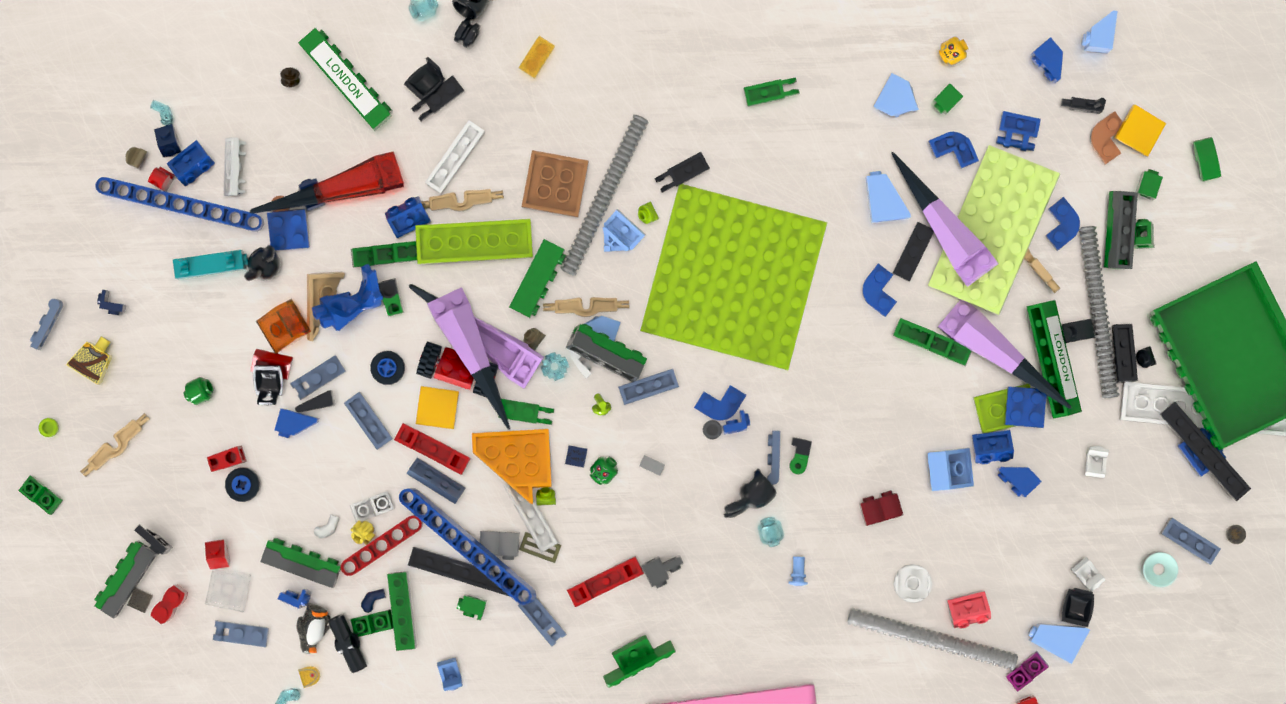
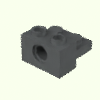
M680 555L662 563L658 556L642 564V568L651 587L656 586V588H660L666 585V580L669 579L666 571L670 570L673 573L681 569L680 565L683 564Z

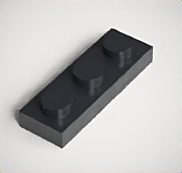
M920 222L916 223L892 274L910 282L934 233L932 228Z
M1112 325L1117 383L1138 381L1133 325Z

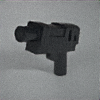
M1071 97V99L1062 98L1061 106L1069 107V110H1081L1095 114L1102 113L1106 104L1105 98L1091 100Z

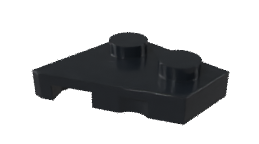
M140 524L134 530L151 545L149 548L157 555L159 553L162 555L169 553L173 548L160 535L149 529H144Z

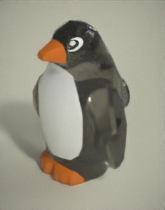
M307 603L306 611L303 617L300 616L296 625L300 648L304 654L317 653L316 645L329 629L328 620L330 615H327L328 611L321 606Z

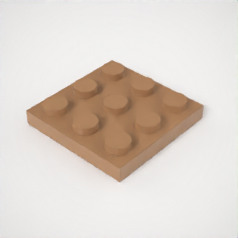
M532 150L521 207L578 217L589 161Z

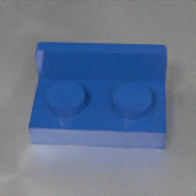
M196 140L166 164L176 178L184 186H187L194 182L202 173L208 171L215 162Z
M419 196L411 197L403 204L393 206L385 212L386 220L396 238L415 230V225H425L431 222Z
M744 410L739 411L741 419L739 423L737 419L726 421V425H723L724 435L746 431L747 426H750L748 413L744 414Z
M1010 430L972 435L975 463L989 464L992 461L1006 462L1013 459L1014 448Z
M303 589L299 598V594L286 590V592H280L278 600L299 609L307 606L311 595H308L310 590Z

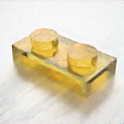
M538 36L518 68L535 79L554 50L555 45Z

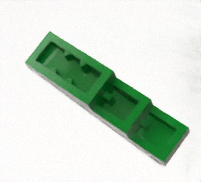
M416 241L351 248L353 268L363 267L366 264L376 266L417 261Z
M900 318L893 336L964 366L967 365L972 350L955 340Z

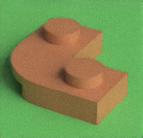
M1115 111L1098 122L1091 133V145L1104 164H1107L1121 154L1111 139L1123 123Z

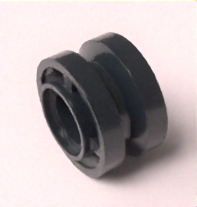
M469 18L461 22L454 37V41L457 43L463 41L465 48L474 43L481 27L477 23L472 25V20Z

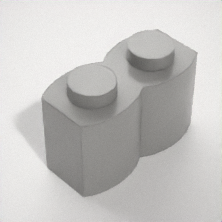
M480 531V543L494 555L502 556L504 560H514V556L517 557L519 554L520 533Z

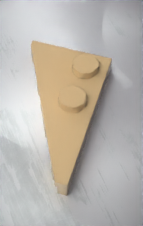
M344 272L307 274V340L314 341L315 336H317L320 330L318 328L320 320L314 318L312 307L320 305L319 298L326 295H336V288L341 278H344Z

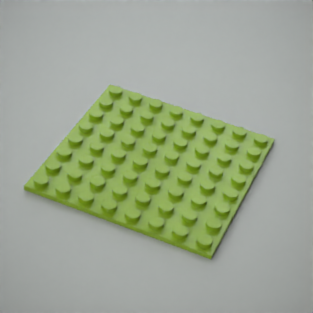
M684 184L679 185L640 331L788 370L827 222Z

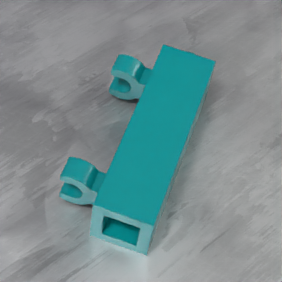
M243 250L172 259L175 279L246 270V265H248L247 253L244 254Z

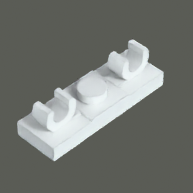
M236 137L225 138L224 196H235L245 193V190L238 188V184L245 183V180L238 179L241 171L239 156L246 155V152L239 150V146L246 145V142L239 141V138Z

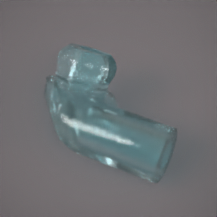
M153 100L150 109L160 113V122L163 125L171 124L173 121L171 108Z
M295 688L283 690L275 704H286L288 701L299 700V690Z

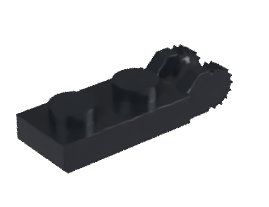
M452 75L431 95L419 101L411 109L415 112L425 104L429 106L430 109L422 113L418 118L422 122L462 94L464 89Z
M699 152L667 169V172L656 177L655 181L660 182L666 177L671 176L673 182L664 185L660 189L663 193L709 170L710 167L703 154Z

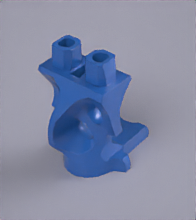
M368 264L361 267L362 281L358 293L351 296L350 292L319 298L320 305L312 307L314 318L320 320V324L324 329L333 326L336 331H340L363 310L381 306L383 296L379 290L375 269L372 270Z

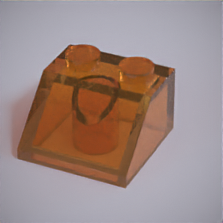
M292 299L274 307L256 321L275 354L311 332Z

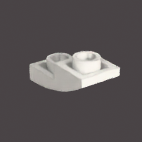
M569 350L575 365L587 379L592 374L589 371L591 367L584 360L582 362L579 361L582 357L581 355Z
M388 491L350 505L356 522L364 521L394 509Z

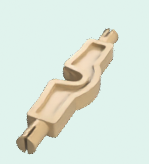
M490 189L464 191L463 203L457 202L454 192L429 197L428 201L421 202L425 209L430 208L431 211L442 209L465 211L474 205L492 203L493 199L504 198V195H499L503 194V190L491 192Z
M1028 248L1024 260L1044 283L1056 293L1060 290V287L1039 260L1032 256Z
M591 297L589 309L583 308L581 298L555 300V303H543V307H550L543 308V312L555 311L556 314L575 313L578 316L590 317L598 312H616L617 308H629V305H622L629 304V300L617 301V298Z
M144 413L138 420H131L125 427L113 435L118 443V447L114 449L109 443H104L88 459L89 464L80 472L86 477L91 471L99 470L111 458H116L123 454L128 448L129 442L143 430L141 426L150 418Z

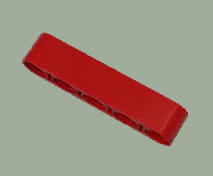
M415 515L409 516L345 559L341 564L342 573L347 576L356 574L420 531L423 527V522ZM412 518L417 519L419 522L417 529H412L409 526V521ZM395 529H399L403 532V537L401 540H397L393 537V532ZM379 540H384L387 543L386 550L381 551L378 549L377 543ZM363 551L370 552L371 559L369 561H364L361 558ZM347 562L354 563L355 570L353 572L346 570L345 565Z

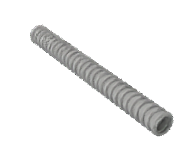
M633 115L634 119L630 121L631 125H628V131H625L626 136H623V142H620L621 146L617 148L618 152H615L616 157L612 159L613 163H610V169H607L608 173L604 175L606 178L602 180L603 184L599 186L600 190H597V196H594L595 201H592L591 204L593 205L589 207L590 211L586 213L588 216L587 218L584 217L585 222L581 224L582 228H579V234H576L577 239L573 240L575 243L571 245L572 249L568 251L569 255H566L567 260L563 262L564 266H561L562 271L573 276L577 274L576 270H579L578 265H581V259H584L583 255L587 253L586 248L590 247L588 244L592 242L591 238H594V232H597L596 227L600 226L598 223L602 221L601 217L605 215L604 211L608 209L606 206L610 205L609 200H612L613 197L611 196L615 194L614 190L618 188L616 185L620 183L619 179L623 177L622 173H625V167H628L627 162H630L631 159L629 158L633 156L632 152L636 150L635 146H638L637 141L641 139L640 135H643V129H646L645 124L649 123L647 119L639 115Z
M1096 226L1081 227L1079 231L1082 233L1080 237H1082L1081 243H1083L1082 249H1084L1082 254L1085 255L1083 261L1086 262L1084 267L1087 269L1085 270V273H1087L1086 279H1088L1086 283L1089 285V288H1087L1090 291L1088 297L1091 298L1089 303L1092 305L1090 306V309H1092L1091 314H1093L1091 319L1094 320L1092 325L1095 327V344H1097L1096 350H1098L1096 355L1099 356L1097 362L1100 363L1098 368L1101 370L1099 371V374H1101L1100 380H1102L1100 384L1103 386L1101 391L1104 392L1102 397H1118L1120 394L1117 393L1119 387L1116 386L1118 384L1115 379L1117 375H1115L1116 369H1114L1115 363H1113L1115 358L1112 357L1114 351L1111 350L1113 345L1110 343L1112 342V339H1110L1111 333H1109L1111 329L1108 327L1110 322L1107 321L1109 316L1106 315L1108 310H1106L1107 304H1105L1106 298H1104L1106 293L1103 292L1105 286H1102L1104 280L1101 279L1103 274H1101L1102 268H1100L1101 262H1099L1101 257L1098 256L1100 250H1097L1099 244L1096 243L1098 241V238H1096L1097 232H1095Z
M852 608L849 613L848 625L854 624L856 627L859 625L860 628L865 627L866 630L870 628L873 632L877 630V633L883 632L884 635L887 633L889 636L894 635L895 638L900 637L902 640L905 638L906 641L912 640V643L916 641L917 644L923 643L924 646L929 645L930 648L934 646L935 649L941 648V651L946 650L948 653L952 651V654L958 653L959 656H969L970 659L975 658L976 661L980 659L981 662L987 661V664L993 663L994 666L998 664L999 667L1004 666L1005 669L1010 668L1012 671L1017 664L1018 656L1017 654L1012 655L1011 652L1006 653L1004 650L1001 652L1000 649L994 650V647L988 648L986 645L983 647L982 644L977 645L976 642L972 644L969 640L965 642V639L959 640L958 637L955 639L954 636L948 637L947 634L942 635L940 632L939 634L936 631L930 632V629L926 631L925 628L919 629V626L913 627L912 624L908 626L907 623L901 624V621L896 622L894 619L890 621V618L884 619L883 616L880 618L878 615L873 616L872 613L867 614L865 611L862 613L861 610L855 611V608Z

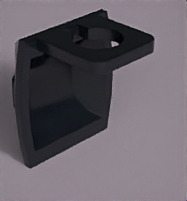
M428 56L425 58L427 63L417 69L404 83L421 101L431 95L445 80L440 67Z
M254 365L253 384L256 395H259L257 399L258 405H275L278 396H282L283 374L280 366ZM267 396H271V398H273L268 401L263 400Z
M1078 588L1069 589L1063 604L1062 622L1088 627L1094 608L1093 592Z

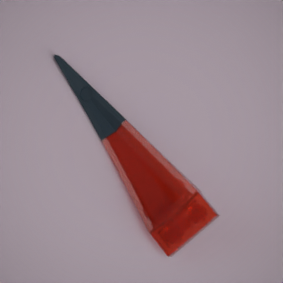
M393 151L373 156L317 184L252 208L250 213L254 214L384 194L385 191L404 187V182Z

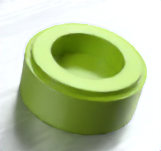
M45 418L39 423L41 435L53 437L58 433L59 425L55 419Z

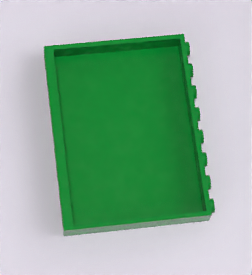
M1257 261L1150 312L1152 315L1150 320L1154 327H1158L1160 331L1158 334L1163 344L1166 343L1169 349L1167 354L1171 361H1175L1177 365L1176 372L1180 378H1183L1186 384L1184 388L1187 394L1192 396L1194 400L1193 406L1196 412L1201 414L1203 418L1202 424L1206 431L1209 430L1212 436L1210 440L1215 448L1217 447L1218 450L1224 449L1286 419V319Z

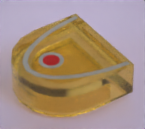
M308 666L298 670L304 688L316 684L320 679V672L316 667Z

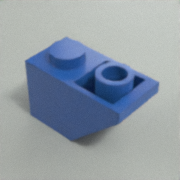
M1050 37L1031 53L1033 56L1031 59L1037 67L1041 66L1045 70L1044 75L1050 82L1054 81L1056 83L1061 79L1063 51Z
M1028 467L997 468L999 472L998 477L1004 483L1008 481L1013 486L1011 490L1018 497L1021 495L1026 497L1042 482Z

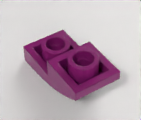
M1036 651L1007 674L1006 678L1018 692L1049 668V665Z

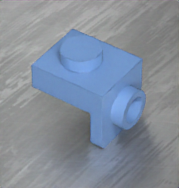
M456 658L437 662L444 691L456 690L463 686Z

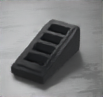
M333 390L326 391L295 407V411L299 413L334 406Z

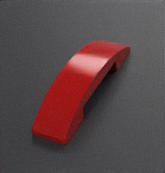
M402 423L394 439L460 475L463 474L471 459Z
M635 556L568 589L567 592L574 606L577 607L643 575L644 572Z

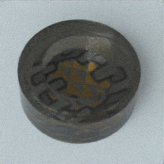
M1231 525L1226 530V538L1230 543L1240 544L1246 538V531L1240 525Z

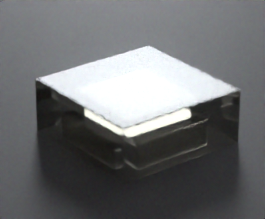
M136 587L127 606L146 613L153 595Z

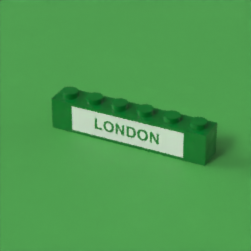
M314 28L298 42L299 45L372 129L376 131L392 117L389 113L391 108L385 101L380 103L377 99L378 93L372 87L368 89L364 84L366 82L365 78L360 73L356 75L353 72L352 68L354 66L347 58L343 60L339 56L341 51L335 44L331 46L326 41L329 37L322 29L318 31Z
M1052 300L1027 306L1043 377L1071 405V409L1067 408L1048 396L1053 419L1082 412L1056 301Z

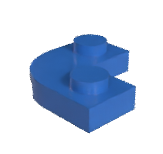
M948 132L928 141L935 158L954 152L961 169L979 161L970 139L961 133Z
M1064 197L1048 209L1059 222V225L1045 237L1057 251L1072 240L1080 228L1078 214Z
M878 263L864 281L863 296L872 308L886 317L897 301L882 290L893 274Z
M731 385L721 401L703 392L694 408L714 420H726L737 412L746 394Z

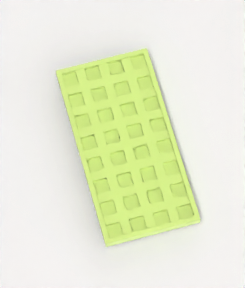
M989 145L957 218L987 247L998 262V265L967 287L943 250L928 286L1000 315L1060 177V173Z

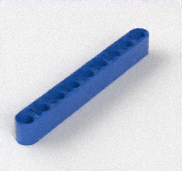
M107 177L99 178L95 184L96 190L103 195L254 232L260 231L264 226V220L261 216L231 207ZM108 181L110 184V188L107 191H103L101 188L102 183ZM123 186H127L129 189L128 194L125 196L120 194V189ZM145 190L147 198L140 200L138 194ZM160 195L166 197L163 205L157 203V198ZM182 199L185 203L184 207L178 210L175 206L176 202ZM197 204H202L203 211L200 214L194 212V207ZM220 208L222 215L220 218L215 219L213 211ZM234 213L240 214V221L238 223H233L231 220ZM254 217H257L259 219V225L255 228H252L250 226V220Z
M407 488L400 492L399 500L408 510L517 603L525 605L535 600L536 591L419 490ZM408 492H411L413 494V500L411 502L407 500ZM423 504H425L428 509L426 514H423L421 511V507ZM438 516L442 520L441 526H437L435 522ZM451 529H454L456 531V537L454 539L450 536ZM466 541H468L471 545L469 551H467L464 548V543ZM480 553L485 556L484 563H481L478 559ZM494 566H498L500 569L498 576L493 573ZM509 578L514 580L513 588H510L507 584ZM524 590L529 594L527 601L522 598Z

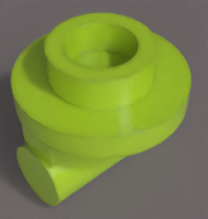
M651 201L639 207L638 217L645 224L659 219Z
M595 394L594 399L597 404L592 407L593 413L606 415L611 410V404L605 402L601 394Z
M548 487L539 489L536 492L537 506L556 505L555 491Z

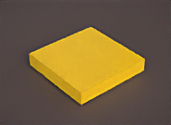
M1133 104L1115 138L1148 157L1166 123Z
M421 386L416 424L454 429L459 391Z

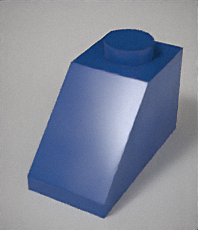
M280 408L274 431H278L279 436L289 438L290 435L295 436L317 424L319 418Z

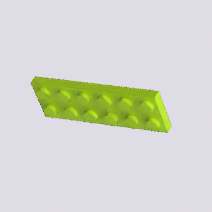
M530 219L415 225L417 264L533 257Z

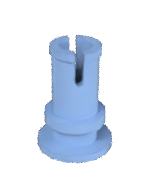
M793 557V574H791L793 581H789L790 585L804 586L808 584V582H804V578H806V574H804L805 557Z

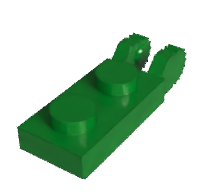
M796 78L779 79L744 87L747 106L785 99V97L800 94L799 89H792L786 92L783 90V85L794 84L797 82Z
M501 399L507 419L552 425V420L538 418V412L544 411L551 414L554 413L553 408Z

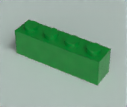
M545 239L542 241L509 308L529 318L532 315L536 316L540 308L537 304L540 298H545L549 290L546 288L548 282L554 281L557 275L555 269L558 264L562 265L566 254H564L565 249Z

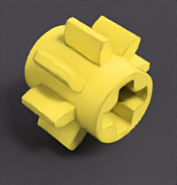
M357 521L350 529L353 532L351 537L357 544L364 542L367 545L375 536L373 533L374 527L367 521L363 523Z

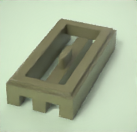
M525 532L519 550L555 563L561 545L556 544L553 546L556 547L555 551L547 549L545 552L554 554L553 558L524 548L526 544L539 549L535 543L527 541V538H532L530 533Z

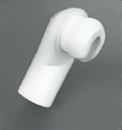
M330 515L327 525L317 526L314 529L315 536L326 538L334 534L339 517Z

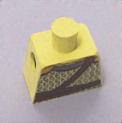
M102 336L96 345L86 342L66 365L95 384L100 385L112 359V356L105 352L111 342Z

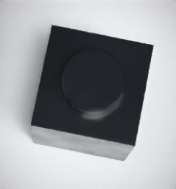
M1091 319L1062 324L1065 343L1095 338Z

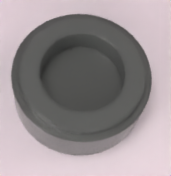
M715 420L707 421L703 426V434L708 439H716L722 433L720 423Z

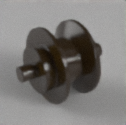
M291 67L283 69L280 73L281 84L285 87L297 86L300 83L299 71Z

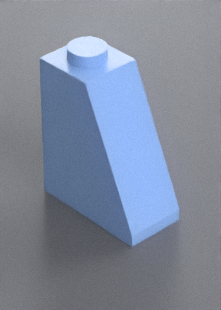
M881 171L870 172V176L866 177L871 223L910 218L909 210L887 174H881Z
M1038 623L1037 626L1031 628L1028 636H1030L1029 641L1072 664L1090 630L1080 626Z

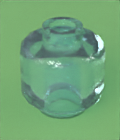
M411 0L410 5H408L413 19L419 21L435 16L436 8L438 7L437 0Z
M767 517L760 521L757 531L761 543L769 545V547L779 545L780 541L784 538L781 521L775 519V517Z

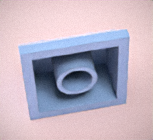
M1112 11L1086 31V34H1083L1082 45L1085 46L1084 51L1107 54L1113 49L1117 11Z
M970 448L928 453L932 491L974 486Z

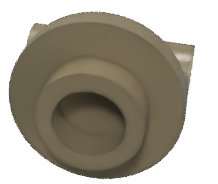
M137 147L130 148L125 156L126 163L139 169L147 151Z
M537 328L529 329L524 334V343L528 344L535 351L546 335Z

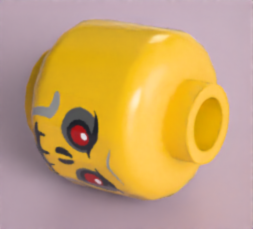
M954 36L941 44L939 53L946 64L955 65L967 57L966 50L969 48L964 39L959 40V38Z

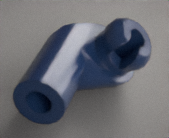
M384 589L371 591L365 595L361 602V608L364 612L369 613L373 610L375 600L386 598Z

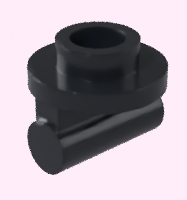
M1151 346L1137 352L1136 359L1141 367L1147 368L1157 364Z

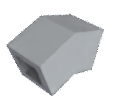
M645 455L640 463V467L659 476L665 466Z

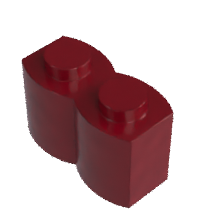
M892 490L881 493L882 497L874 499V496L863 498V502L859 503L865 526L903 516L898 494L892 493Z

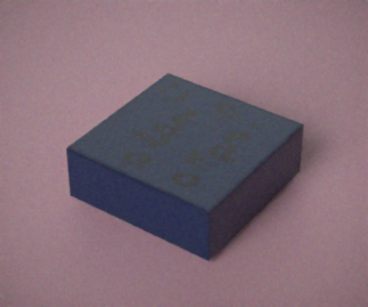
M569 445L565 464L584 468L587 449Z

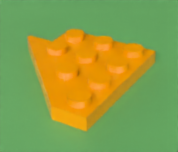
M549 429L472 433L473 454L528 503L533 504V488L552 487Z

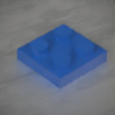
M306 209L267 212L270 246L274 247L275 250L310 247Z
M1008 386L1005 425L1044 428L1046 394L1038 389Z

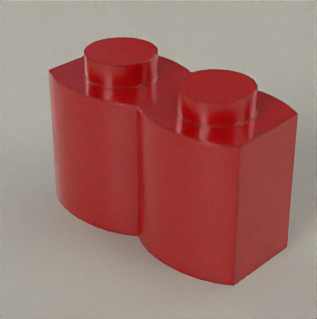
M178 584L170 587L165 592L162 601L157 603L152 609L151 617L160 624L168 622L174 616L176 608L185 602L188 592Z

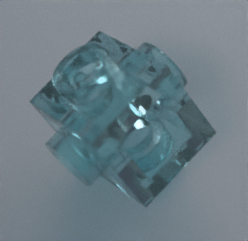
M555 352L546 355V360L542 361L543 365L540 366L544 377L548 376L549 379L553 378L554 381L564 378V373H567L566 368L569 367L566 357H561V354L556 355ZM552 363L558 364L557 370L551 369Z

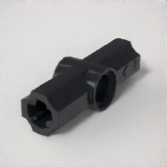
M344 614L329 619V626L335 636V649L339 654H343L351 673L358 672L367 667L359 649V637L351 632Z

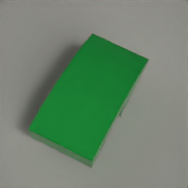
M1208 137L1193 141L1195 159L1199 163L1201 180L1206 181L1221 177L1213 138Z
M29 476L18 490L49 515H52L63 501L58 495L32 476Z
M391 609L350 619L353 633L357 634L358 637L393 629Z

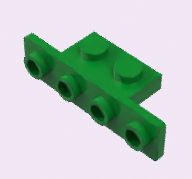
M644 635L612 652L619 668L603 676L607 687L616 686L628 677L635 676L641 670L652 667L656 662L670 657L676 652L672 642L667 641L653 649L647 636Z

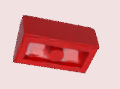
M256 349L253 354L251 372H253L254 365H278L281 367L283 379L288 380L293 357Z

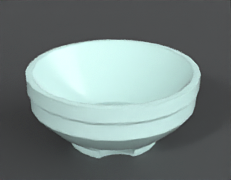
M1157 552L1150 555L1144 562L1143 574L1151 585L1167 587L1177 578L1178 564L1171 555ZM1158 563L1164 566V572L1161 575H1156L1153 571L1154 566Z

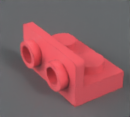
M985 591L947 600L954 628H966L973 623L983 624L991 619V611Z

